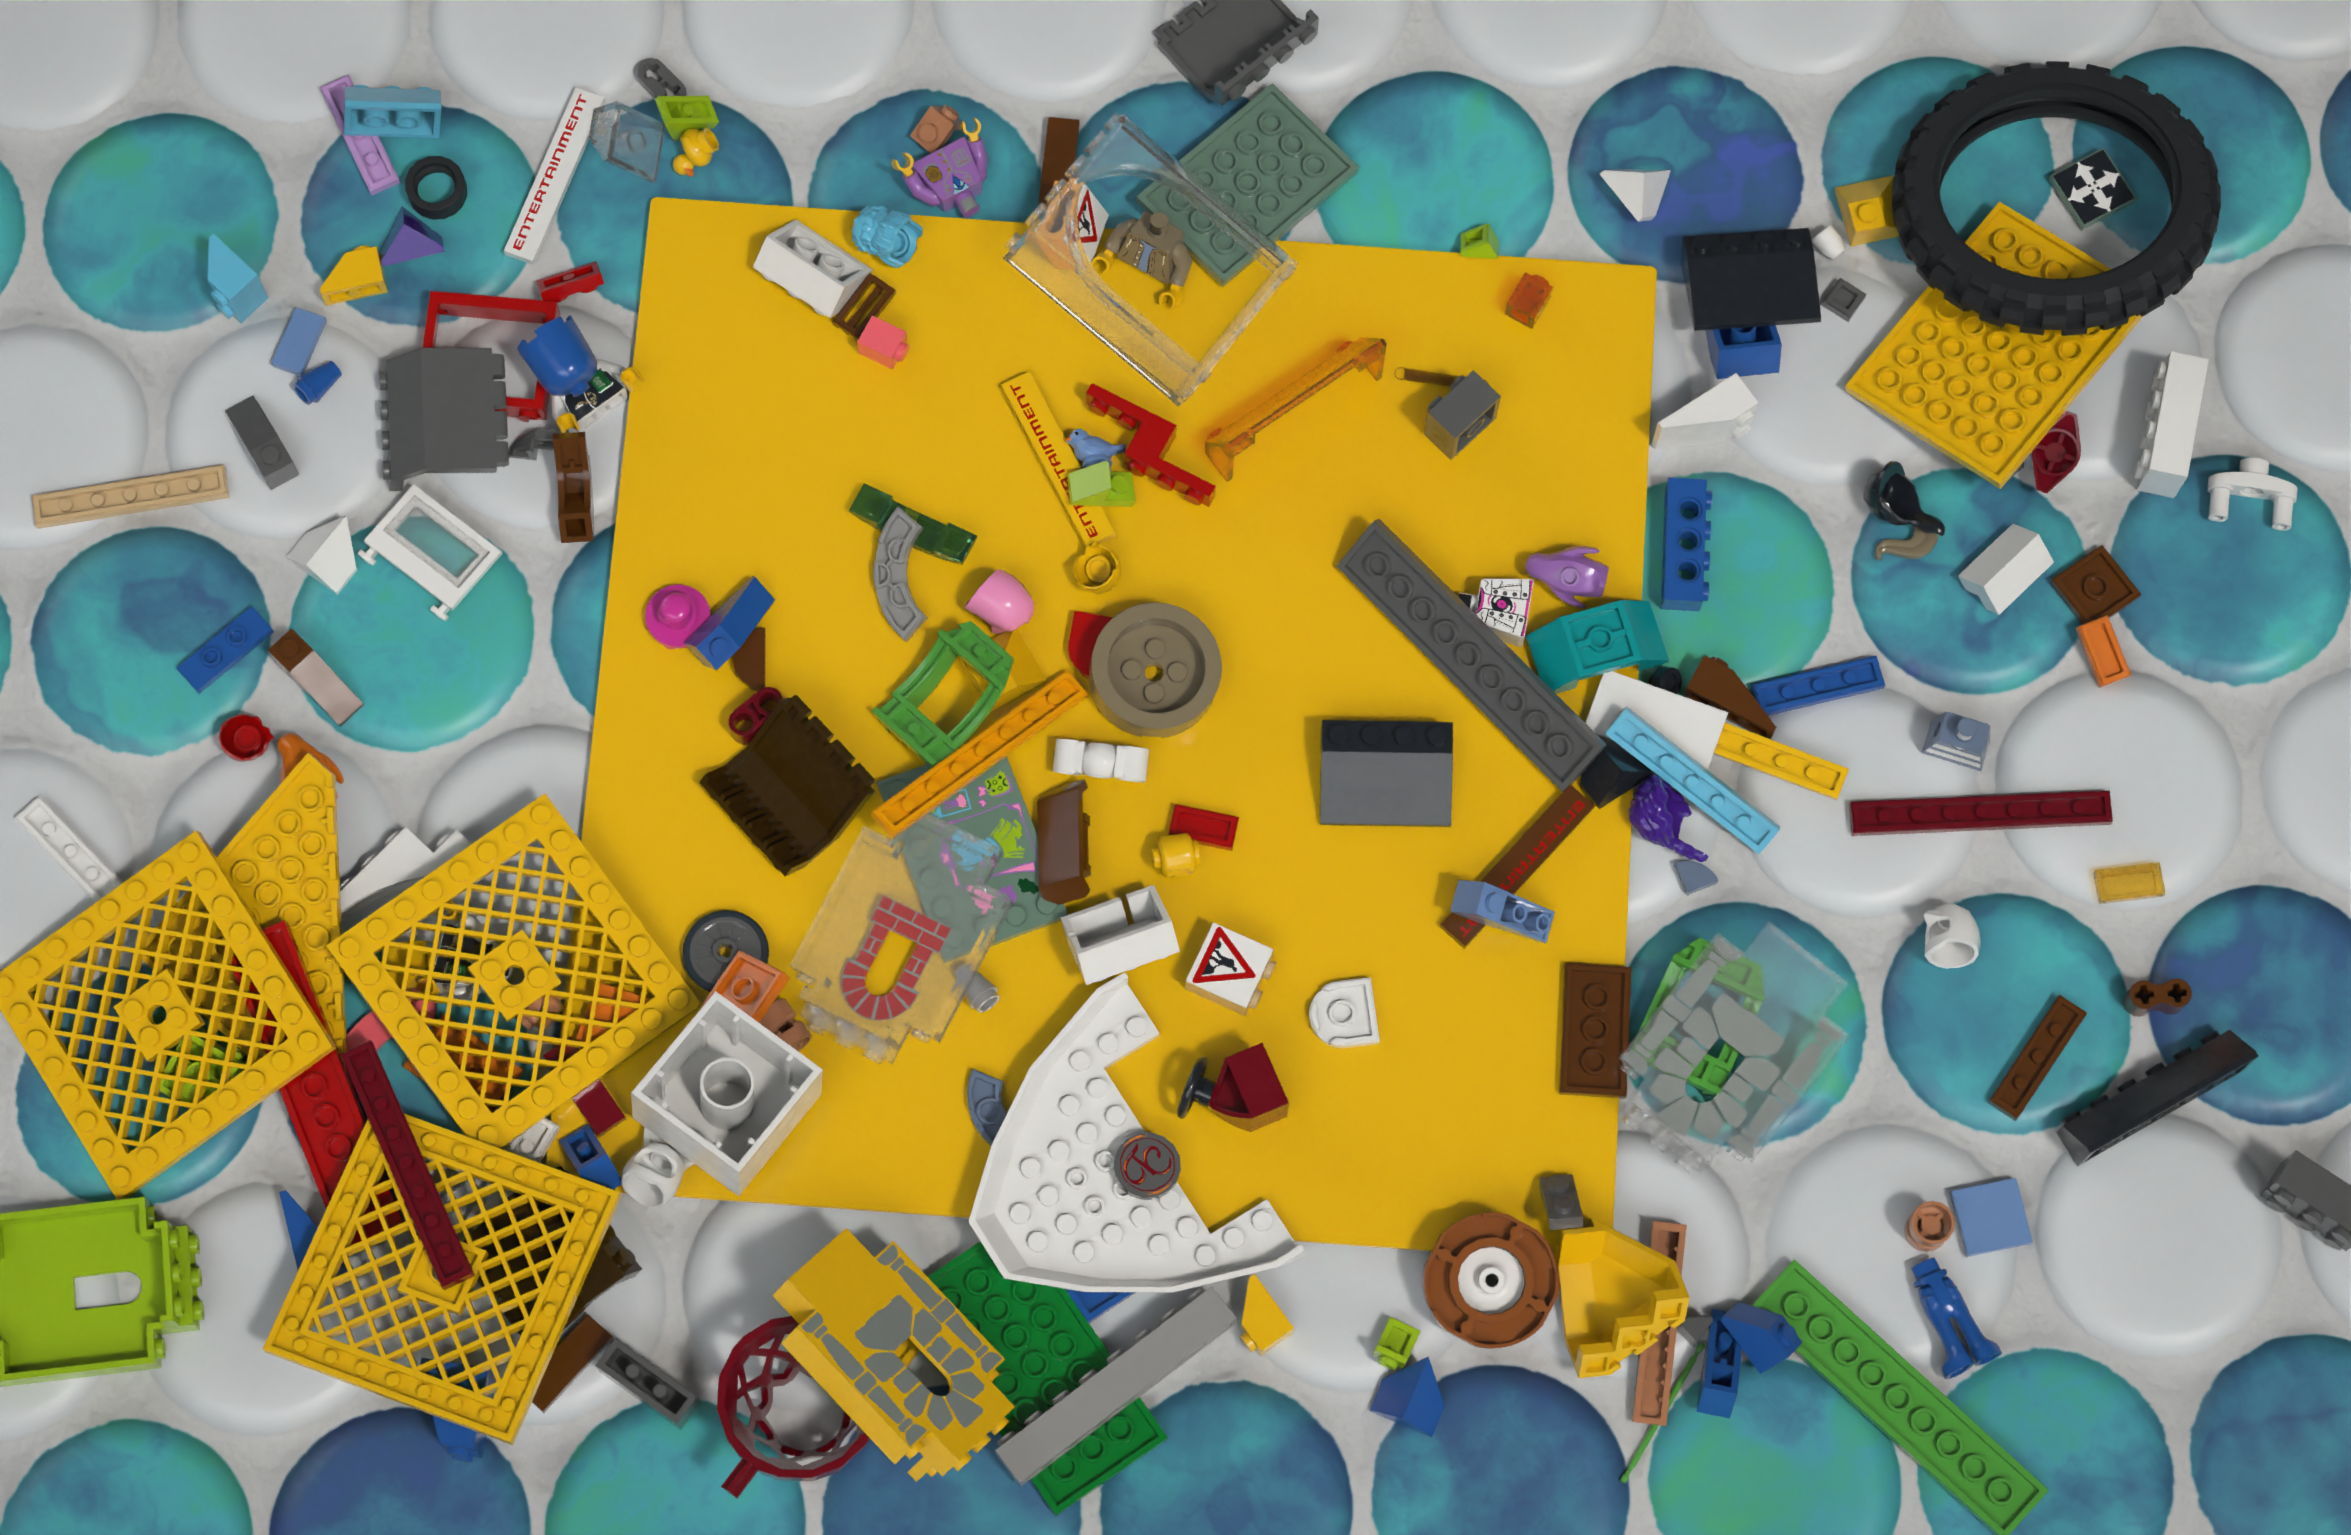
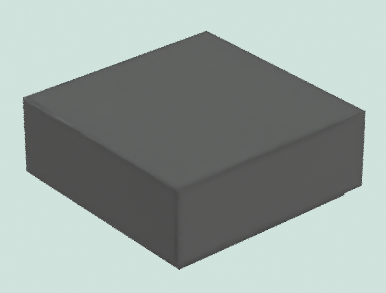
M1839 278L1823 301L1822 306L1849 322L1867 294L1844 279Z

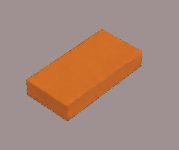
M2108 615L2075 628L2099 688L2131 676Z

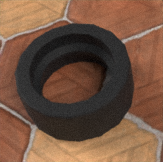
M428 156L417 161L409 169L405 179V191L413 209L421 216L432 220L446 219L455 215L463 207L467 198V184L460 167L451 159L442 156ZM432 173L448 174L455 183L453 194L447 200L440 203L426 202L418 194L419 182L425 176Z

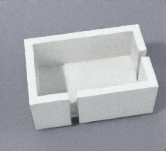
M1154 885L1126 894L1134 922L1132 925L1128 926L1120 897L1061 917L1070 951L1076 964H1078L1086 985L1102 981L1107 977L1133 970L1138 966L1158 959H1164L1169 955L1180 952L1172 921Z

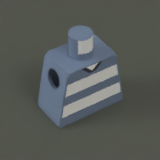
M1944 712L1930 723L1922 753L1981 771L1990 743L1991 726L1958 714Z

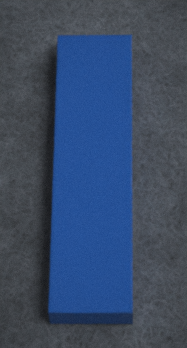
M1871 656L1753 684L1751 690L1753 697L1765 713L1770 716L1884 689L1885 682L1877 656Z

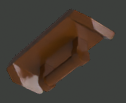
M1085 779L1056 787L1042 794L1037 802L1039 890L1044 900L1058 905L1085 898L1090 892V888L1085 880V877L1091 875L1088 848L1090 816L1083 813V792L1088 788Z

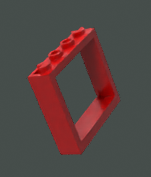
M430 291L422 348H435L440 315L545 324L560 317L561 313L558 303L554 301ZM537 380L534 399L506 397L507 407L505 409H494V411L507 412V417H516L524 422H529V419L546 420L550 394L544 390Z

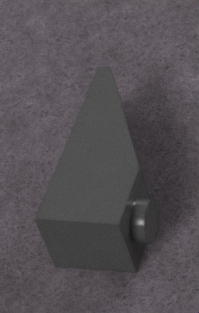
M254 396L225 410L270 490L299 475L294 462Z

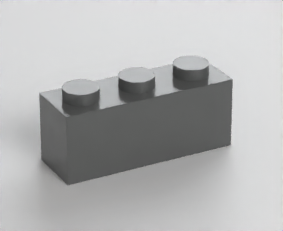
M617 1338L614 1339L595 1365L600 1373L680 1430L701 1403L695 1394Z

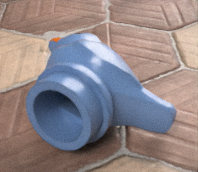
M1082 429L1074 430L1065 439V442L1074 448L1076 458L1083 462L1082 469L1103 461H1108L1110 468L1112 466L1110 458L1126 451L1125 444L1112 445L1099 437L1090 436Z

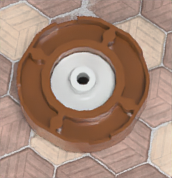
M1495 1212L1471 1215L1448 1227L1438 1237L1424 1264L1422 1275L1424 1298L1437 1324L1445 1332L1474 1347L1486 1349L1512 1346L1535 1334L1543 1326L1558 1297L1560 1284L1559 1271L1552 1249L1540 1232L1508 1214ZM1487 1275L1495 1277L1496 1283L1493 1287L1486 1284L1485 1279Z

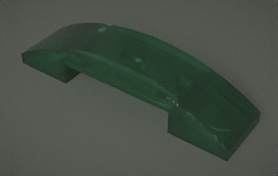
M865 483L863 484L849 509L851 514L882 532L891 514L899 507L923 528L915 540L913 548L934 557L963 565L978 538L977 535L949 522L947 525L895 502L891 495Z

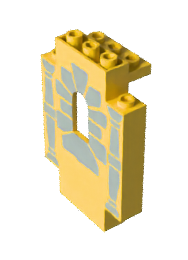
M846 1228L787 1279L772 1295L799 1323L781 1344L894 1464L905 1455L909 1460L918 1452L923 1455L907 1472L916 1482L926 1473L933 1477L939 1472L943 1477L952 1467L958 1472L972 1459V1456L968 1453L971 1449L978 1453L991 1440L987 1433L991 1431L996 1435L1010 1422L1005 1416L1015 1406L992 1383L999 1375L996 1368L1005 1359L894 1241L876 1257H873ZM909 1338L946 1377L949 1383L948 1395L938 1396L930 1392L893 1352Z

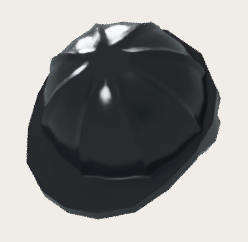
M1890 461L1882 471L1868 479L1867 484L1864 486L1863 497L1870 511L1878 519L1888 521L1893 525L1912 524V526L1918 527L1924 533H1935L1940 536L1945 534V526L1942 521L1922 511L1915 485L1905 476L1904 469L1899 462Z

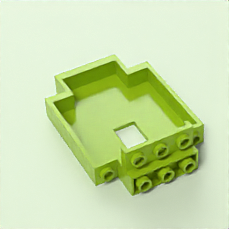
M145 1197L0 1213V1387L162 1368L161 1359L166 1358V1345L164 1338H160V1335L200 1330L199 1321L204 1320L203 1301L198 1300L197 1287H202L201 1268L196 1267L195 1254H200L198 1234H194V1231L188 1225L173 1226L168 1220L158 1221L156 1206H151V1202ZM128 1272L137 1275L141 1281L142 1289L140 1295L129 1304L76 1310L75 1278Z

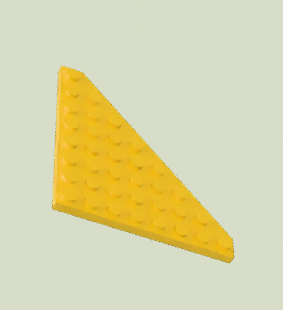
M307 753L217 856V859L262 930L283 920L289 923L338 1051L342 1054L347 1051L344 971L326 948L327 944L342 935L336 778L317 758ZM186 892L177 902L176 908L188 910L192 892ZM200 899L197 912L210 914ZM175 913L171 931L183 933L187 915ZM196 917L193 935L205 937L209 919ZM163 920L156 926V928H162ZM217 926L214 939L227 941ZM150 933L144 950L157 952L160 934ZM170 936L166 954L178 956L182 938ZM191 940L188 958L200 960L204 942ZM213 944L210 962L222 964L225 946ZM143 955L142 960L153 969L155 957ZM165 959L163 971L167 968L171 969L175 974L177 961ZM187 963L183 981L195 983L199 965ZM208 967L205 985L217 987L221 969ZM230 971L226 989L239 991L240 987L234 972ZM182 986L190 1000H192L194 988ZM203 990L200 1008L212 1010L216 992ZM225 994L222 1012L234 1014L238 996ZM246 1005L243 1016L251 1017ZM202 1014L207 1020L210 1021L211 1015ZM220 1017L218 1030L226 1037H229L233 1019ZM242 1021L239 1034L240 1040L251 1041L254 1023ZM237 1044V1047L248 1056L250 1046ZM259 1048L257 1061L266 1055L264 1049Z

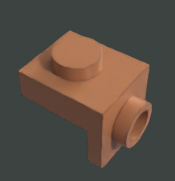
M948 105L930 106L910 137L929 153H933L944 147L955 130H961V121L958 119L960 115Z

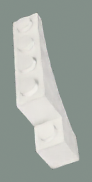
M407 827L401 832L396 831L385 842L386 847L378 855H371L363 863L362 870L354 878L350 877L341 884V922L382 898L408 889L472 843L456 830L452 835H445L437 843V850L433 853Z

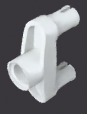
M2261 458L2242 459L2239 472L2217 473L2208 478L2207 491L2210 493L2208 519L2216 522L2226 521L2228 519L2230 495L2271 500L2274 502L2272 528L2280 531L2290 530L2292 527L2293 503L2297 501L2298 488L2289 481L2268 475L2269 462Z

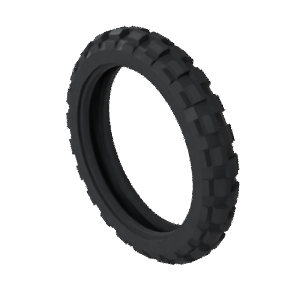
M2047 61L2046 67L2032 68L2030 63L2009 66L2004 69V74L1995 76L1993 72H1988L1968 81L1965 89H1958L1957 91L1954 89L1935 103L1934 110L1920 118L1910 131L1909 140L1902 146L1896 162L1892 184V212L1894 225L1899 233V242L1907 258L1911 261L1913 260L1917 266L1916 272L1931 288L1941 290L1944 293L1945 300L1964 312L1973 310L1979 313L1981 321L2000 328L2008 323L2020 326V333L2043 336L2044 330H2061L2062 336L2087 334V328L2099 326L2104 331L2127 324L2129 317L2134 315L2145 316L2162 306L2165 298L2170 294L2175 295L2179 293L2193 278L2195 270L2204 263L2212 247L2221 207V186L2218 183V169L2213 154L2208 148L2206 149L2203 135L2190 119L2186 120L2184 116L2180 115L2181 109L2162 93L2151 94L2148 92L2149 86L2128 75H2124L2121 79L2111 76V70L2108 68L2087 64L2086 69L2069 67V62ZM2063 117L2079 119L2098 124L2121 134L2150 157L2166 182L2170 194L2171 212L2164 228L2156 239L2136 257L2118 267L2080 278L2047 279L2032 277L2010 271L1988 261L1959 237L1949 223L1941 203L1940 189L1944 176L1957 156L1966 147L1981 136L1999 127L2032 118Z

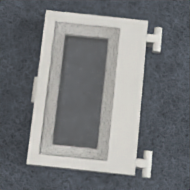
M414 484L365 538L364 543L370 549L367 552H364L362 549L358 552L363 561L372 566L376 563L374 559L376 555H381L441 601L443 604L439 608L433 605L430 610L435 613L437 618L445 622L449 619V616L446 615L449 610L453 611L502 555L501 550Z

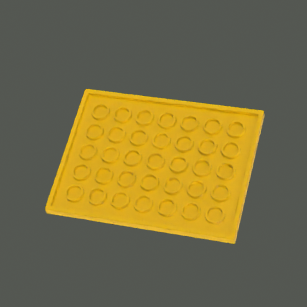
M2000 201L1965 242L1988 261L2010 271L2032 277L2070 279L2091 276L2111 270V268ZM1928 286L1848 381L1845 389L1847 393L2001 490L2142 317L2141 315L2131 316L2127 324L2104 331L2099 326L2087 328V334L2062 336L2061 330H2044L2043 336L2020 333V326L2006 323L2004 327L2000 328L1981 321L1979 313L1973 310L1969 312L1960 310L1944 299V293L1941 290Z

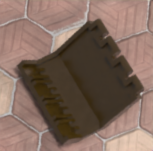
M798 695L781 700L747 747L725 766L706 773L699 782L710 797L726 811L731 820L746 833L752 843L767 856L773 866L784 876L804 868L835 842L875 792L871 787L875 779L860 763L853 767L851 766L856 758L838 739L832 743L829 742L834 734L817 716L812 717L810 720L808 719L812 710Z
M562 1166L555 1168L563 1172L569 1173L565 1171ZM514 1192L508 1199L510 1201L521 1196V1194ZM535 1200L540 1212L553 1207ZM530 1202L513 1209L518 1222L535 1215ZM566 1211L571 1223L574 1214ZM508 1212L491 1218L495 1232L512 1225ZM560 1213L543 1220L548 1233L565 1226ZM482 1222L471 1233L473 1241L490 1234L486 1223ZM538 1223L521 1230L526 1243L543 1236ZM610 1224L564 1330L594 1300L616 1284L635 1277L642 1270L634 1254L622 1244ZM516 1233L499 1240L504 1253L521 1246ZM564 1236L552 1241L556 1253L560 1248ZM494 1242L481 1248L488 1252L487 1260L498 1256ZM547 1244L530 1251L535 1264L552 1257ZM525 1254L508 1261L512 1274L530 1267ZM502 1264L485 1271L490 1284L507 1277ZM551 1267L538 1272L543 1284ZM480 1275L477 1281L484 1287L485 1285ZM533 1275L516 1282L521 1295L538 1288ZM511 1285L494 1292L496 1299L502 1298L498 1303L499 1305L516 1298ZM537 1298L525 1303L529 1316ZM519 1306L503 1313L511 1325L524 1319ZM520 1330L517 1333L521 1336L523 1330Z

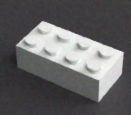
M2171 351L2165 361H2160L2157 372L2153 373L2150 391H2154L2152 402L2149 401L2144 416V420L2149 422L2146 431L2143 430L2139 443V449L2144 451L2141 460H2137L2134 470V478L2138 479V491L2175 498L2186 481L2209 359Z

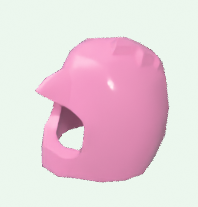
M997 569L980 586L973 597L967 601L964 608L978 615L991 625L992 633L1000 634L1005 631H1015L1023 624L1029 623L1034 612V601L1028 590L1016 577L1002 569Z

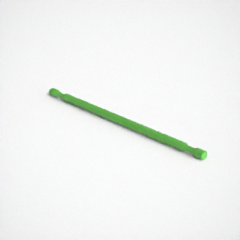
M1699 1342L1694 1355L1690 1357L1671 1390L1669 1407L1694 1366L1699 1353L1705 1347L1704 1344ZM1651 1425L1630 1461L1627 1471L1619 1480L1623 1484H1626L1629 1474L1637 1465L1659 1425Z

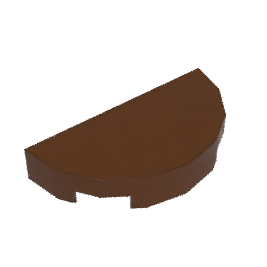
M765 628L753 630L743 645L733 654L732 658L735 674L742 683L753 691H759L766 687Z

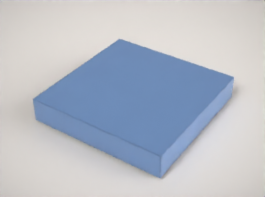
M2016 1178L1950 1192L1966 1258L2033 1243Z

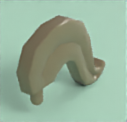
M1913 526V536L1909 540H1882L1876 547L1875 558L1877 561H1881L1882 555L1887 553L1906 559H1921L1931 553L1938 541L1939 534L1924 533L1918 527Z

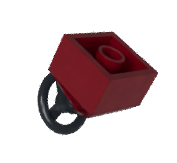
M1262 1042L1226 1057L1217 1082L1204 1078L1208 1060L1205 1056H1200L1190 1073L1177 1108L1178 1118L1183 1119L1187 1116L1195 1101L1208 1108L1209 1106L1215 1115L1239 1129L1252 1132L1286 1118L1289 1102Z

